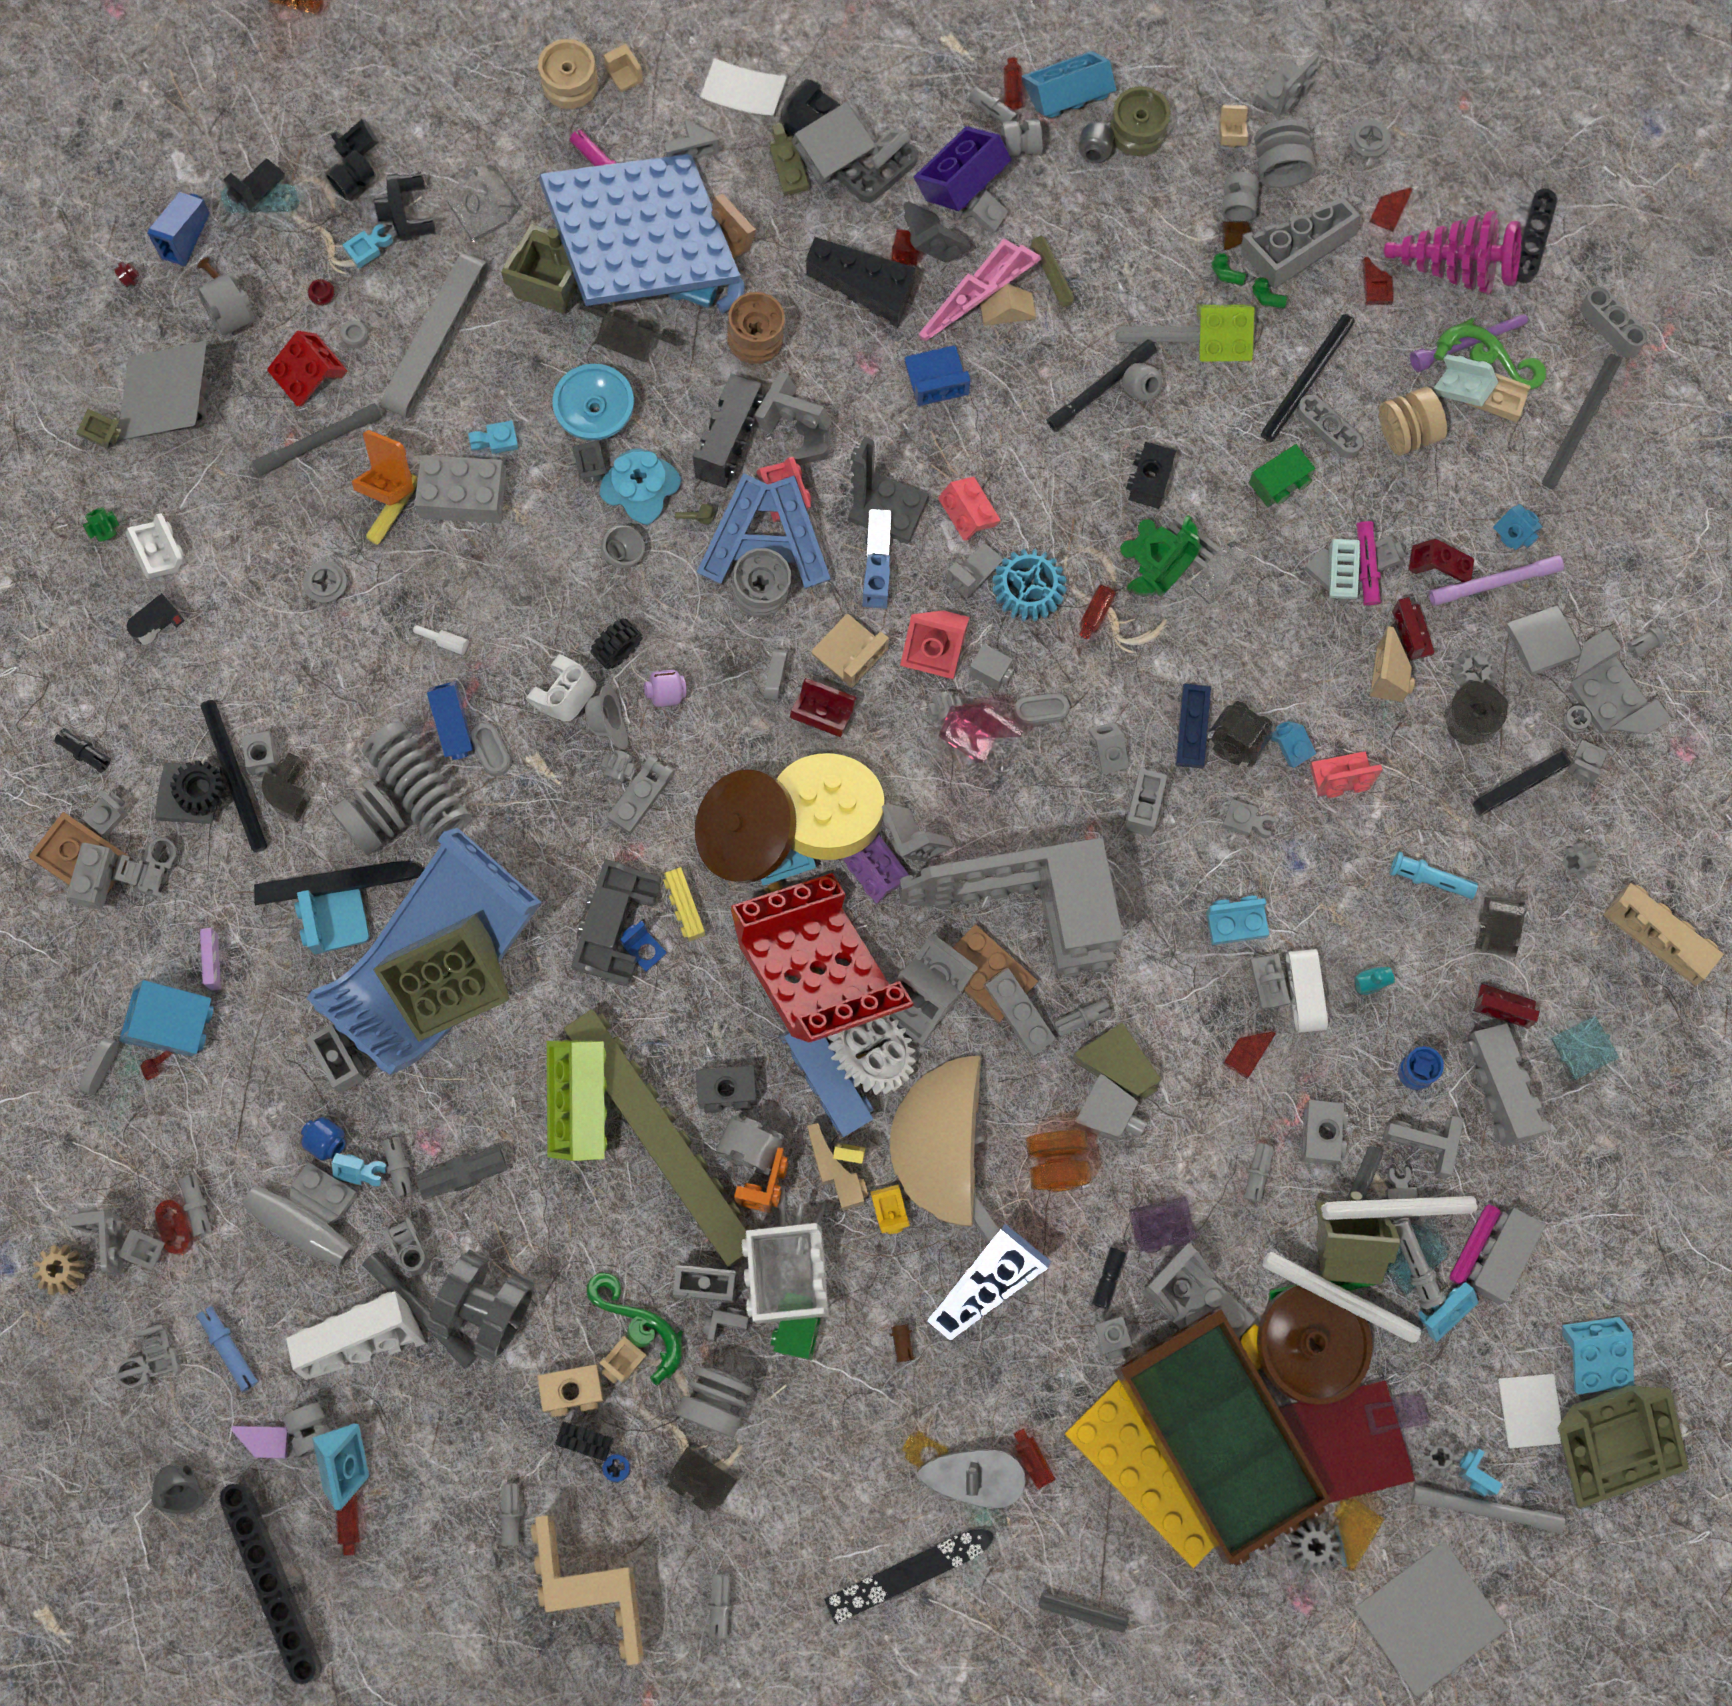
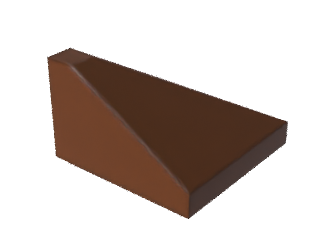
M1222 222L1223 250H1230L1242 244L1243 235L1251 232L1249 222Z

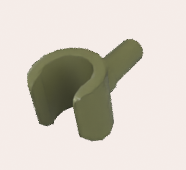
M702 504L699 512H675L676 519H693L705 525L710 524L715 515L713 507L707 504Z

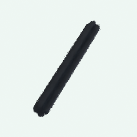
M1343 314L1262 430L1261 437L1267 442L1274 441L1300 403V400L1305 396L1352 328L1354 323L1353 317H1350L1348 314Z
M207 700L202 702L200 707L250 848L254 853L263 851L267 848V844L217 704L214 700Z

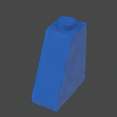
M179 192L151 225L147 234L161 259L186 267L210 214L203 198L191 193L187 195Z
M457 681L430 687L427 691V696L444 757L451 756L452 760H457L469 756L468 751H472L473 745Z

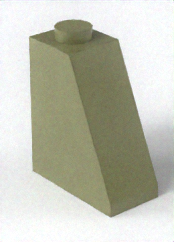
M1120 1023L1078 1050L1072 1057L1077 1065L1096 1077H1099L1100 1074L1104 1075L1134 1099L1142 1096L1145 1100L1158 1091L1156 1086L1161 1082V1078L1123 1023Z

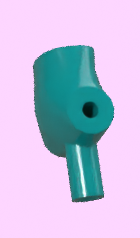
M1375 967L1364 970L1354 978L1355 989L1361 995L1378 992L1395 982L1394 974L1390 967Z

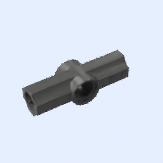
M496 1146L471 1156L469 1154L457 1156L446 1161L445 1165L420 1173L415 1177L423 1200H427L451 1190L461 1191L478 1184L479 1180L503 1173L508 1169L500 1146Z

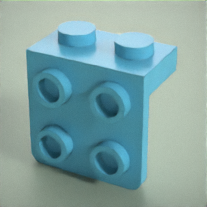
M359 889L316 897L309 890L297 893L299 902H295V910L298 919H302L304 929L300 930L302 944L307 946L314 955L369 941L370 936Z

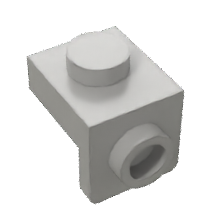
M985 190L976 194L969 201L961 215L964 218L972 216L989 233L996 231L1008 210Z
M727 1307L726 1312L714 1310L713 1315L706 1318L703 1333L708 1334L707 1340L709 1342L715 1343L718 1325L747 1331L750 1321L749 1317L744 1316L745 1311Z
M1123 1317L1095 1325L1099 1340L1097 1347L1100 1356L1108 1354L1109 1359L1126 1355L1125 1349L1132 1346Z

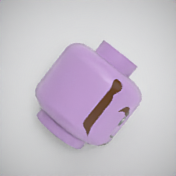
M676 670L652 672L649 682H644L646 699L651 698L653 705L656 707L678 705L682 698L686 697L684 676H680Z

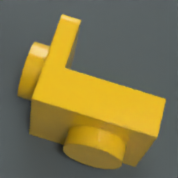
M898 1184L870 1192L881 1233L897 1234L902 1232L905 1227L910 1226Z

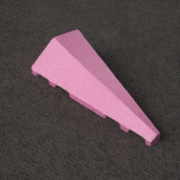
M1003 238L973 276L968 273L920 331L918 335L921 340L927 341L1041 260L1040 255L1023 245L1018 247Z

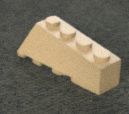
M1632 883L1627 885L1603 914L1695 986L1705 980L1724 955L1718 950V946L1713 941L1702 938L1695 932L1691 924L1686 921H1680L1672 915V911L1666 905L1655 902L1649 897L1648 892L1638 885H1633Z

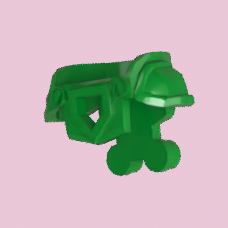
M1190 515L1185 516L1182 528L1177 535H1174L1163 526L1156 530V525L1152 520L1144 519L1138 525L1139 536L1134 541L1126 540L1121 544L1120 552L1122 556L1127 559L1134 558L1140 564L1139 573L1142 574V576L1128 583L1126 590L1129 593L1133 592L1142 597L1154 596L1156 594L1162 597L1195 560L1202 549V545L1199 543V530Z

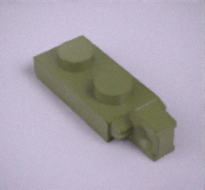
M782 123L772 125L774 140L769 141L770 154L784 197L808 191L809 184L800 155L792 143L793 137H786Z

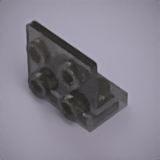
M686 1447L672 1471H667L664 1475L669 1480L666 1485L681 1496H684L686 1492L695 1497L692 1503L706 1513H709L711 1509L718 1512L737 1482L735 1478L688 1447Z

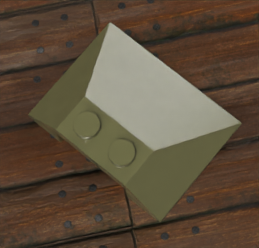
M1641 1386L1619 1388L1572 1405L1557 1427L1578 1509L1689 1470L1674 1400L1669 1388Z

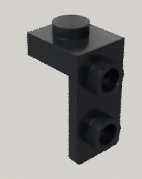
M264 159L242 181L230 172L223 179L228 189L226 194L236 204L240 203L250 211L285 178V173L269 159Z

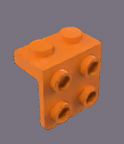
M367 430L363 433V438L371 469L351 481L353 489L391 506L414 491L412 474L406 459V450L400 442Z

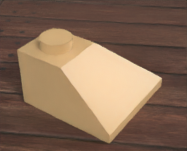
M1391 626L1387 627L1377 644L1370 696L1403 702L1407 694L1412 693L1415 678L1410 677L1412 667L1394 627Z

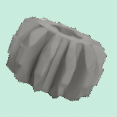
M1307 1521L1306 1530L1302 1526L1296 1530L1300 1537L1289 1536V1540L1297 1543V1547L1288 1548V1552L1299 1554L1293 1561L1295 1565H1299L1305 1560L1303 1565L1304 1572H1310L1313 1566L1316 1574H1321L1323 1570L1322 1564L1328 1569L1333 1568L1329 1557L1339 1559L1340 1554L1332 1551V1547L1341 1545L1340 1541H1330L1335 1531L1330 1529L1324 1533V1522H1319L1315 1529L1313 1521ZM1311 1539H1313L1314 1543H1320V1550H1316L1318 1553L1316 1556L1314 1551L1308 1550V1544H1312Z

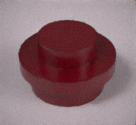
M119 262L118 267L114 269L118 279L126 287L136 286L139 283L137 279L139 277L138 271L131 263Z
M316 279L308 288V296L311 302L316 305H327L334 299L335 289L329 281Z

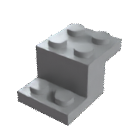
M932 933L925 941L916 958L900 972L894 982H901L914 1003L913 1007L891 1014L889 1020L893 1022L898 1019L897 1027L900 1029L905 1028L906 1034L923 1045L938 1022L956 1004L978 967Z

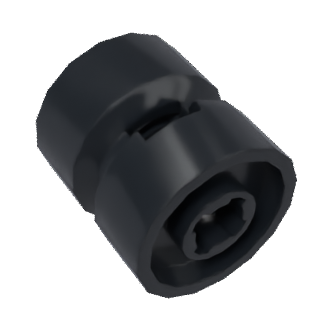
M352 150L342 158V165L335 164L325 172V176L333 189L347 201L359 192V185L365 187L376 177L372 167L356 150Z

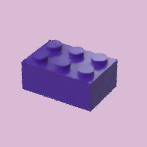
M965 126L913 178L926 202L960 211L968 205L969 201L978 192L986 187V184L991 179L1001 173L1012 159L999 134Z

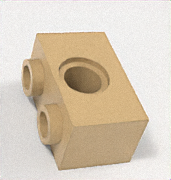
M597 1364L537 1375L542 1411L544 1413H551V1417L568 1415V1409L580 1407L581 1412L599 1409L598 1403L605 1402L600 1367ZM569 1384H577L579 1387V1395L574 1400H567L564 1396V1390Z

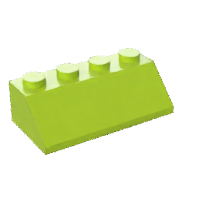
M546 1041L547 1157L569 1161L605 1159L607 1139L604 1135V1122L607 1118V1111L604 1106V1093L607 1083L604 1077V1063L606 1061L604 1041Z

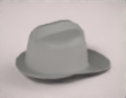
M603 686L600 690V695L590 698L584 705L586 722L594 734L609 736L617 748L624 750L628 746V736L621 716L619 700L611 686Z

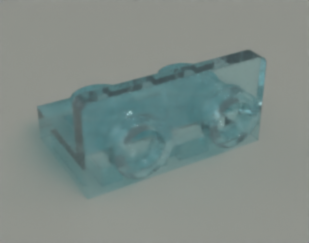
M1413 1224L1412 1229L1427 1265L1434 1269L1448 1254L1429 1229ZM1399 1245L1395 1263L1388 1264L1386 1273L1399 1290L1408 1295L1416 1286L1410 1282V1275L1412 1273Z

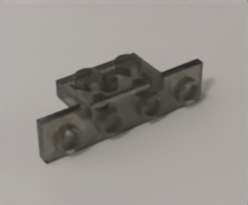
M580 303L579 309L603 318L595 344L641 362H647L654 338L675 346H681L684 343V339L679 338V333L667 328H663V331L653 328L654 323L644 319H639L638 322L629 319V313L615 309L614 312L605 309V304L585 306V303Z

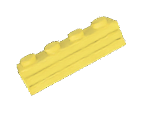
M681 867L664 873L665 879H663L665 888L671 891L669 899L671 904L676 905L678 910L675 911L678 922L682 921L683 927H681L683 937H687L690 942L706 936Z

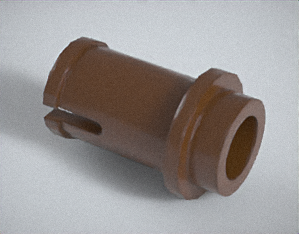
M908 1324L891 1327L892 1333H889V1336H893L896 1363L915 1360L910 1337L912 1329L909 1330Z

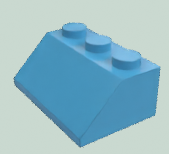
M1093 51L1021 76L1035 110L1046 117L1057 116L1061 114V110L1069 107L1070 109L1080 108L1085 105L1086 101L1092 99H1105L1109 96L1108 93L1116 91L1110 60Z

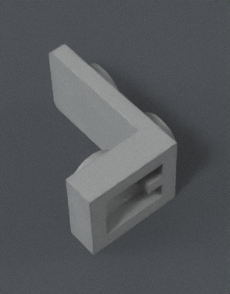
M982 543L961 566L955 562L948 569L947 582L968 599L996 570V567L1002 564L1003 558L987 544Z

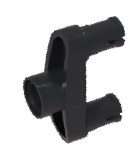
M422 172L408 175H398V173L387 175V197L374 199L378 223L392 221L400 241L412 240V237L435 234L433 217L419 220L406 219L401 199L402 192L425 189Z

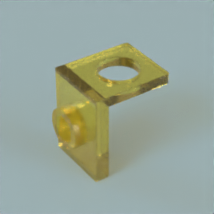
M918 1430L916 1436L909 1434L901 1450L906 1452L904 1460L920 1468L924 1465L920 1459V1452L923 1448L933 1447L937 1451L938 1457L947 1454L949 1449L924 1436V1433Z

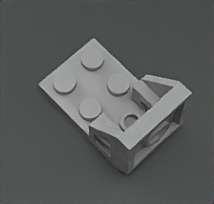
M1187 1243L1142 1291L1147 1300L1179 1330L1213 1309H1222L1239 1339L1256 1320L1212 1279L1215 1276L1190 1243ZM1216 1328L1193 1342L1214 1363H1217L1228 1351Z

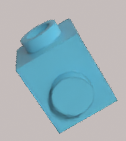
M1473 1449L1472 1452L1467 1451L1459 1464V1467L1462 1468L1459 1476L1470 1482L1469 1488L1484 1497L1487 1494L1497 1495L1503 1484L1477 1468L1485 1452L1481 1449Z

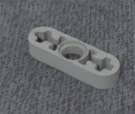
M1306 395L1300 400L1297 408L1299 418L1337 453L1345 458H1353L1359 453L1363 445L1361 435L1316 395ZM1306 406H1315L1314 411L1307 412L1305 410ZM1332 421L1336 424L1337 430L1328 432L1323 428L1322 423ZM1343 431V435L1340 436L1337 440L1336 438L1339 436L1340 432ZM1353 441L1355 443L1353 447L1349 446L1347 448L1344 446L1345 442Z

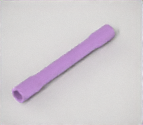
M1557 555L1536 561L1533 564L1464 583L1429 590V599L1431 604L1436 606L1455 601L1464 596L1533 577H1542L1564 570V562L1562 557Z

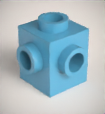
M1521 504L1512 507L1493 526L1501 535V541L1507 547L1514 548L1515 550L1523 546L1529 548L1539 538L1537 533L1543 527L1539 523L1537 515L1530 510H1526Z

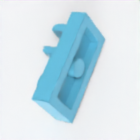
M1466 1282L1459 1288L1453 1289L1441 1307L1439 1305L1431 1307L1435 1311L1434 1314L1427 1316L1422 1311L1418 1313L1421 1322L1427 1328L1429 1336L1436 1342L1479 1303L1475 1290Z

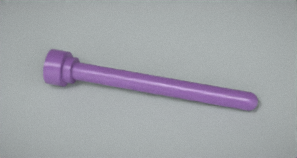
M1522 314L1486 328V330L1497 336L1525 325L1528 322V317ZM1469 337L1461 338L1459 341L1462 343L1460 345H1453L1446 355L1481 341ZM1421 348L1411 352L1410 362L1416 372L1429 369L1430 365L1436 360L1433 357L1436 349L1424 350Z

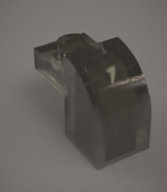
M288 753L286 758L278 763L276 776L265 772L262 780V791L266 800L277 813L298 823L311 798L305 790L294 786L304 764L298 756Z

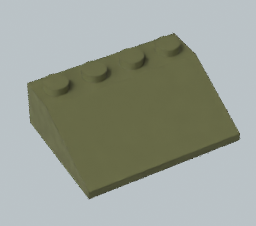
M476 913L389 954L373 969L418 1042L501 1005L510 999L492 939Z

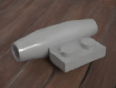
M309 1162L292 1183L289 1199L254 1186L243 1201V1207L266 1228L311 1256L342 1267L353 1252L354 1247L329 1224L342 1218L358 1196L357 1192Z

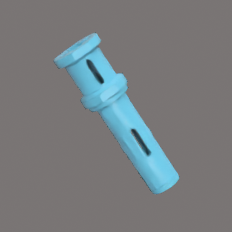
M1400 851L1396 853L1389 873L1391 876L1397 874L1411 879L1414 884L1427 883L1469 899L1474 898L1478 888V883L1432 868L1428 866L1425 860L1420 859L1417 861L1405 857Z

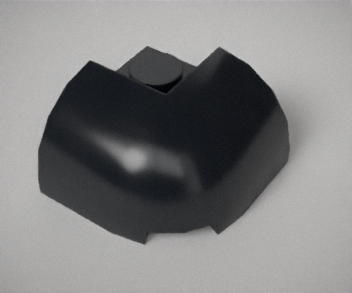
M806 79L786 99L780 112V122L783 125L785 134L794 137L795 133L841 104L822 92L819 83Z

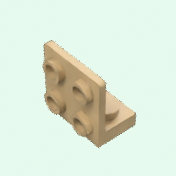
M846 614L812 650V655L848 686L853 688L888 650L889 638L881 631L874 636L853 617Z

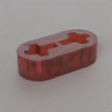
M164 1200L155 1210L156 1222L162 1242H164L163 1246L165 1250L173 1255H184L189 1252L193 1244L186 1214L179 1203L173 1200ZM168 1207L177 1210V1213L172 1216L174 1225H171L169 1219L163 1218V1215L167 1213ZM175 1230L178 1236L185 1238V1241L181 1242V1248L179 1249L176 1246H171V1242L175 1241L173 1232Z

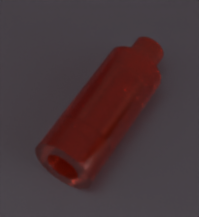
M1010 57L1007 59V65L1003 68L1004 105L1011 110H1018L1023 107L1022 66L1018 64L1016 57Z
M1098 585L1079 623L1082 627L1079 635L1082 638L1089 639L1091 633H1097L1116 595L1115 591L1111 588Z
M1024 1428L1013 1433L1018 1442L1014 1447L1036 1489L1038 1490L1055 1481L1056 1478L1034 1436L1029 1438Z
M357 1493L349 1499L341 1510H335L337 1545H343V1556L355 1555V1543L360 1542Z

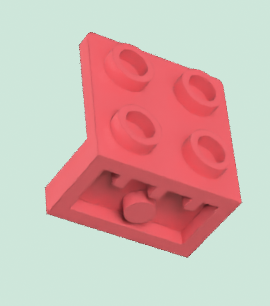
M1366 751L1314 761L1310 764L1318 797L1327 795V798H1334L1343 795L1344 791L1354 790L1355 793L1367 791L1382 772L1381 765H1369Z

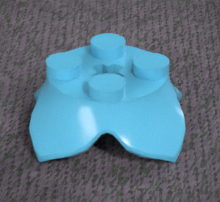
M631 449L622 453L614 461L613 467L602 479L599 495L607 504L612 506L622 505L633 520L644 525H650L660 515L663 509L664 497L673 495L678 490L681 484V477L671 464L658 458L655 453L645 449ZM636 478H643V483L637 484Z

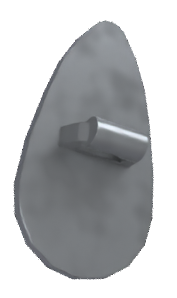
M975 1449L945 1454L928 1461L918 1471L920 1480L938 1493L959 1501L990 1508H1002L1015 1503L1022 1495L1026 1483L1025 1471L1020 1461L1011 1453L999 1449Z

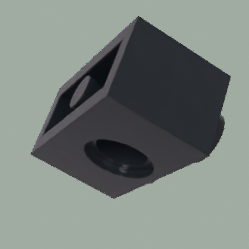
M1145 441L1143 451L1137 450L1133 466L1138 467L1136 474H1130L1126 490H1130L1129 501L1160 509L1177 450ZM1144 472H1152L1156 477L1149 478L1144 475Z

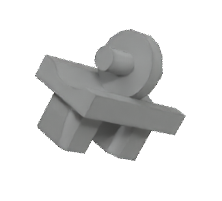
M1279 953L1266 957L1251 958L1250 965L1261 1010L1289 1005L1290 999Z

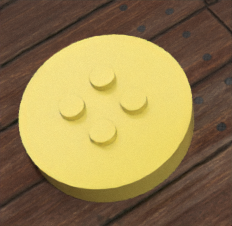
M814 754L793 762L778 776L777 779L786 787L795 806L796 832L791 849L797 853L820 860L842 859L865 849L879 833L883 821L884 812L882 806L884 805V793L877 777L859 761L839 754Z

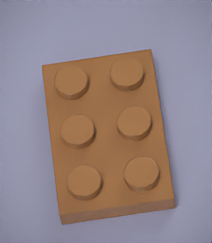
M62 812L28 857L70 885L82 843L110 848L118 857L122 854L128 855L65 812ZM127 861L124 862L121 874L124 872ZM111 880L108 892L117 881Z
M976 924L952 947L978 967L963 992L998 1024L1005 1017L983 984L1005 968L1010 969L1026 995L1038 984V981Z

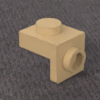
M1223 105L1221 107L1219 121L1221 145L1229 147L1247 146V106Z
M623 1336L607 1357L599 1362L604 1367L601 1373L614 1384L617 1380L625 1384L647 1355Z

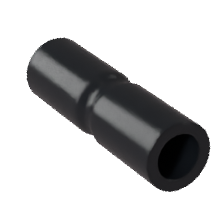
M1109 1248L1102 1270V1277L1099 1279L1092 1305L1106 1310L1109 1309L1116 1288V1280L1119 1278L1126 1252L1116 1248Z

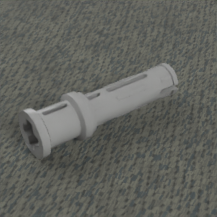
M1401 1218L1394 1221L1392 1224L1395 1225L1400 1239V1247L1412 1273L1410 1275V1282L1416 1286L1421 1298L1419 1301L1422 1308H1431L1445 1301L1446 1296L1443 1292H1440L1437 1285L1435 1270L1427 1265L1409 1218Z

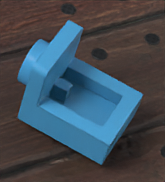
M1290 721L1281 723L1276 727V731L1269 735L1272 741L1279 744L1288 765L1292 768L1316 755L1307 732L1301 724Z

